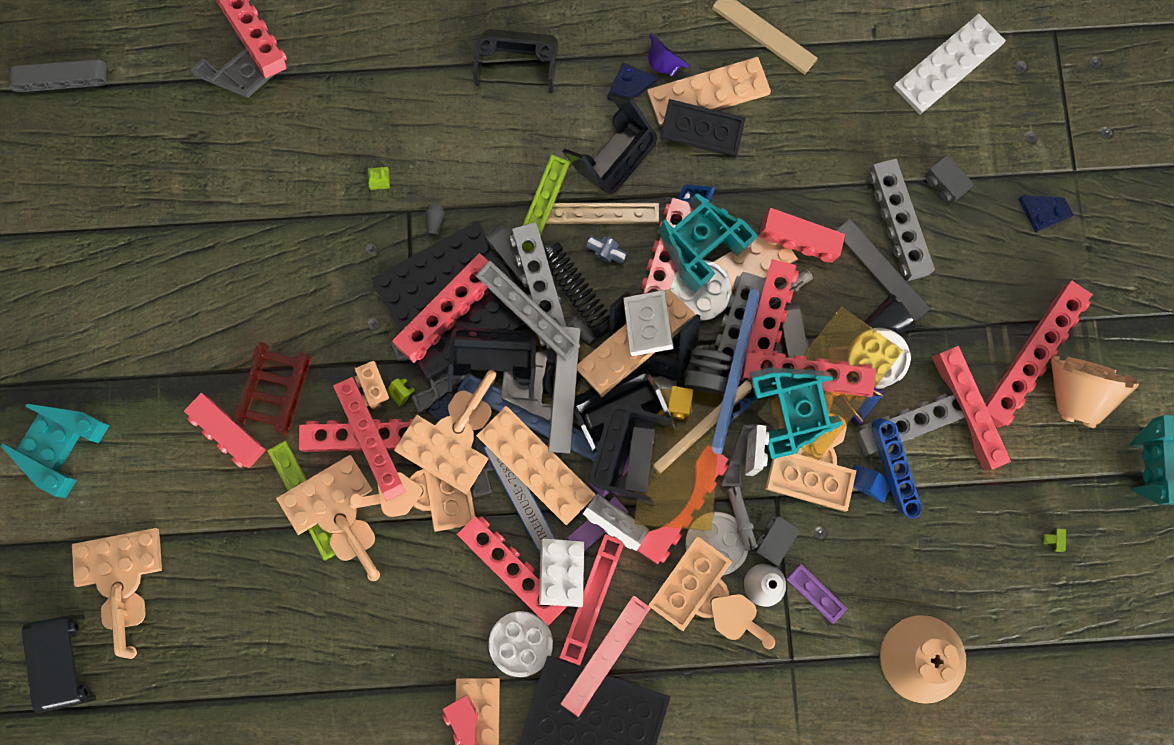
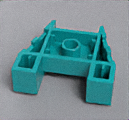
M697 193L689 203L694 211L675 227H672L665 219L658 229L680 278L694 294L715 275V272L703 260L705 256L724 242L738 257L758 237L744 220L736 219L728 214V211L723 208L719 209L709 203L708 199Z
M770 367L750 372L753 390L757 399L777 394L785 428L769 431L767 448L771 459L793 455L803 446L813 443L818 437L828 431L831 432L843 424L838 415L829 417L822 388V382L833 380L828 371Z
M26 404L25 407L38 413L37 417L18 448L3 443L1 447L38 488L55 497L66 499L77 480L59 471L80 436L99 443L110 425L83 412Z
M1162 415L1153 418L1130 443V447H1143L1142 459L1145 466L1143 479L1146 485L1132 488V491L1157 504L1174 505V415Z

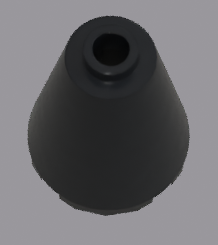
M891 294L856 329L857 334L855 337L873 328H886L902 334L916 326L915 324H910L914 320L903 303L899 302L897 304L894 300L897 297Z

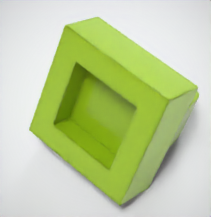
M388 167L368 168L370 190L390 188Z
M395 379L387 390L389 396L399 407L406 403L415 390L413 387L410 389L405 387L407 379Z
M1056 529L1054 535L1045 534L1043 544L1054 545V551L1056 552L1066 551V529Z

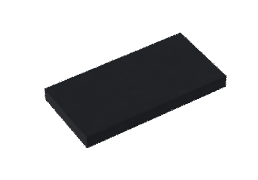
M669 99L660 139L737 157L746 118Z

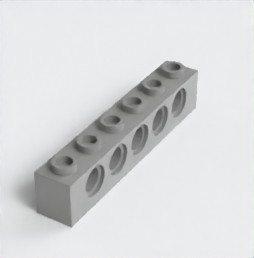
M897 159L874 164L868 173L870 183L874 185L875 199L881 206V217L884 221L886 220L888 226L887 234L894 244V255L896 258H899L901 275L905 276L906 282L929 276L935 268ZM883 181H888L891 186L884 185ZM889 199L895 200L897 205L891 204ZM896 217L901 218L903 220V224L898 223L896 221ZM902 236H907L910 242H905ZM908 254L914 255L916 261H912Z
M537 223L513 228L512 235H509L512 248L516 247L518 255H515L517 266H522L524 274L521 275L523 286L528 287L529 294L527 296L538 306L541 302H548L551 308L545 313L559 326L566 327ZM524 243L532 244L533 251H523L522 245ZM532 262L538 264L539 270L537 272L529 271L528 264ZM536 282H541L544 284L545 290L537 292L534 290L533 285ZM538 336L540 345H545V349H551V347Z
M744 271L741 276H736L733 287L737 289L734 296L730 295L727 307H730L728 315L724 314L721 323L724 330L722 335L718 334L715 346H718L717 351L722 352L723 349L728 348L732 351V357H734L738 338L731 339L728 336V331L735 329L740 333L743 319H736L734 312L742 310L745 313L747 300H743L740 293L741 291L750 292V289L758 290L760 302L766 278Z
M943 394L935 398L936 402L929 404L928 401L916 405L917 409L913 411L907 408L897 412V417L891 419L889 415L883 418L895 424L896 422L900 423L903 426V432H899L901 441L904 442L964 419L965 416L960 405L959 410L953 408L952 402L956 401L958 403L955 396L951 395L948 397L947 394ZM934 408H937L940 411V418L934 415ZM915 415L922 419L921 425L914 421ZM871 423L860 426V431L855 433L864 457L878 452ZM884 424L881 428L883 433L887 430V424Z

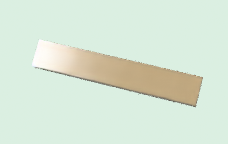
M717 0L713 5L712 9L804 75L817 61L818 58L737 0Z
M554 203L546 224H659V203Z
M747 380L738 387L734 406L751 391L752 385ZM722 403L653 465L658 474H661L718 422Z

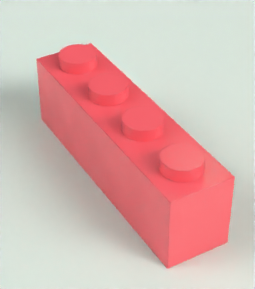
M770 208L763 215L758 237L763 238L769 243L783 245L786 249L800 251L806 256L820 258L823 262L833 263L841 255L845 234Z
M200 393L184 410L188 415L187 420L196 427L197 425L204 429L202 433L210 440L214 438L218 442L216 446L225 454L229 452L233 456L231 460L239 467L245 466L250 468L267 450L203 393Z

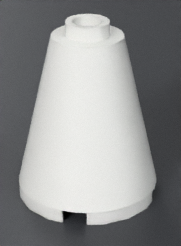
M758 564L747 572L744 578V591L749 600L756 605L772 606L778 603L784 596L786 581L784 575L777 567L770 564Z

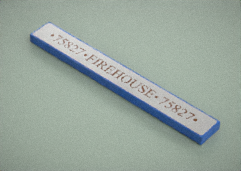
M484 446V451L540 553L542 539L556 540L530 489L487 446Z

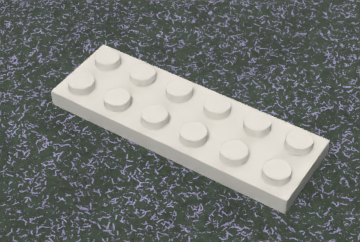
M978 14L900 79L893 88L921 115L1001 47L1006 40Z

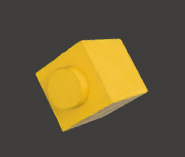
M672 386L668 408L672 418L677 420L690 418L694 396L693 389Z

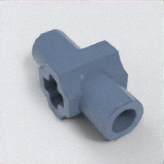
M591 235L586 245L587 248L595 251V256L603 262L610 263L613 260L622 265L628 254L619 249V244L609 237H603L601 240Z

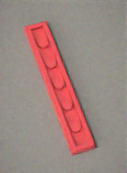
M633 595L560 705L579 717L651 609L647 604Z

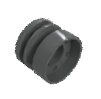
M711 349L691 350L690 355L699 360H689V364L696 367L697 371H687L684 385L705 392L725 394L728 378L723 377L722 373H730L731 367L724 364L732 365L733 357Z

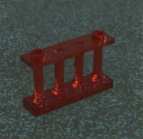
M259 342V345L255 347L253 352L254 361L240 404L236 406L234 411V421L244 424L246 418L264 422L274 425L275 432L287 436L312 358L302 352H299L298 357L295 358L268 351L269 346L264 342ZM265 359L292 366L294 369L292 376L287 378L261 371ZM262 379L285 385L288 388L286 395L279 397L256 391L258 380ZM252 398L280 405L281 411L279 416L274 417L249 410Z

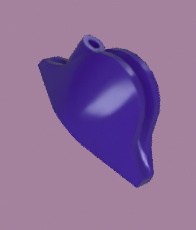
M651 33L649 35L651 48L648 60L650 66L655 71L662 74L668 73L673 77L679 68H689L691 66L672 53L654 34Z

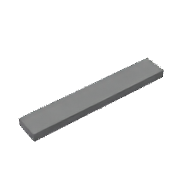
M491 261L475 275L565 361L580 348V345Z
M560 326L579 344L580 328ZM578 350L567 361L556 353L548 452L570 453Z

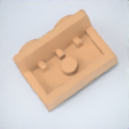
M371 361L355 368L357 373L355 380L358 387L363 388L365 394L362 397L366 406H370L375 410L381 407V402L389 399V395L376 363Z

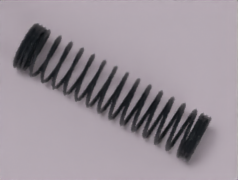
M558 242L544 250L547 261L554 258L548 264L549 267L567 255V252L558 255L563 250V246ZM567 257L553 269H550L552 271L551 275L555 276V281H559V286H563L562 291L566 292L567 297H570V302H574L573 307H578L577 312H582L581 317L585 318L584 322L589 323L588 328H593V335L596 338L602 337L609 332L610 320L608 319L610 315L603 318L596 325H590L594 320L603 316L608 309L600 312L592 320H586L590 315L599 311L604 304L596 307L588 315L582 316L586 310L595 306L600 299L593 301L584 310L579 311L582 305L596 297V293L575 306L576 302L591 293L593 288L582 293L577 299L571 300L574 295L587 288L589 283L582 285L573 294L568 295V292L582 284L585 278L578 280L569 289L564 290L566 285L577 280L582 273L574 275L563 285H560L561 281L573 275L578 270L577 267L567 272L561 279H556L558 275L569 270L574 265V262L563 267L557 274H553L554 270L570 261L571 257Z

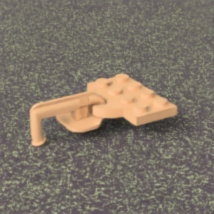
M489 370L474 394L468 391L457 392L448 405L450 416L441 419L436 425L416 415L394 451L467 495L489 459L472 449L471 446L474 440L473 431L482 429L491 416V407L481 399L490 385L495 383L496 372Z
M824 391L829 417L834 416L830 414L833 396H838L842 393ZM840 417L843 421L841 426L818 437L813 443L803 446L793 455L772 459L765 489L840 511H848L856 470L838 466L837 456L833 448L844 440L846 432L845 420Z
M351 455L276 498L298 535L318 524L322 530L333 533L330 546L340 560L348 561L357 556L367 572L368 579L370 581L379 579L380 573L365 551L374 544L375 535L367 522L356 520L357 508L349 507L351 495L359 494L362 497L372 491L371 486Z
M424 469L415 472L410 479L398 472L406 492L388 501L385 500L379 485V494L361 497L359 494H353L349 500L350 508L381 504L383 513L389 517L406 515L412 507L421 511H430L434 532L465 527L475 517L471 490L465 495Z
M157 528L72 544L74 586L81 587L96 584L98 591L108 598L101 607L102 624L105 628L113 630L114 653L119 657L132 659L137 654L135 647H126L125 627L138 625L145 618V601L135 593L140 584L141 575L162 571L159 529Z
M697 536L648 606L682 631L685 630L695 614L703 618L714 617L716 630L728 639L736 640L740 638L747 629L762 640L765 648H773L775 646L774 637L753 622L757 612L754 603L741 594L729 596L727 585L721 579L732 563V560Z

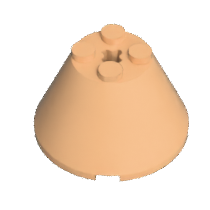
M1053 356L1051 359L1057 411L1062 415V419L1074 422L1076 419L1082 421L1085 426L1096 428V425L1100 424L1139 385L1137 379L1125 374V377L1115 374L1117 370L1071 357H1066V360H1059L1060 356Z
M917 615L902 619L887 632L880 649V665L885 679H887L894 691L899 695L918 703H933L947 698L959 687L966 670V653L960 637L948 624L931 616Z

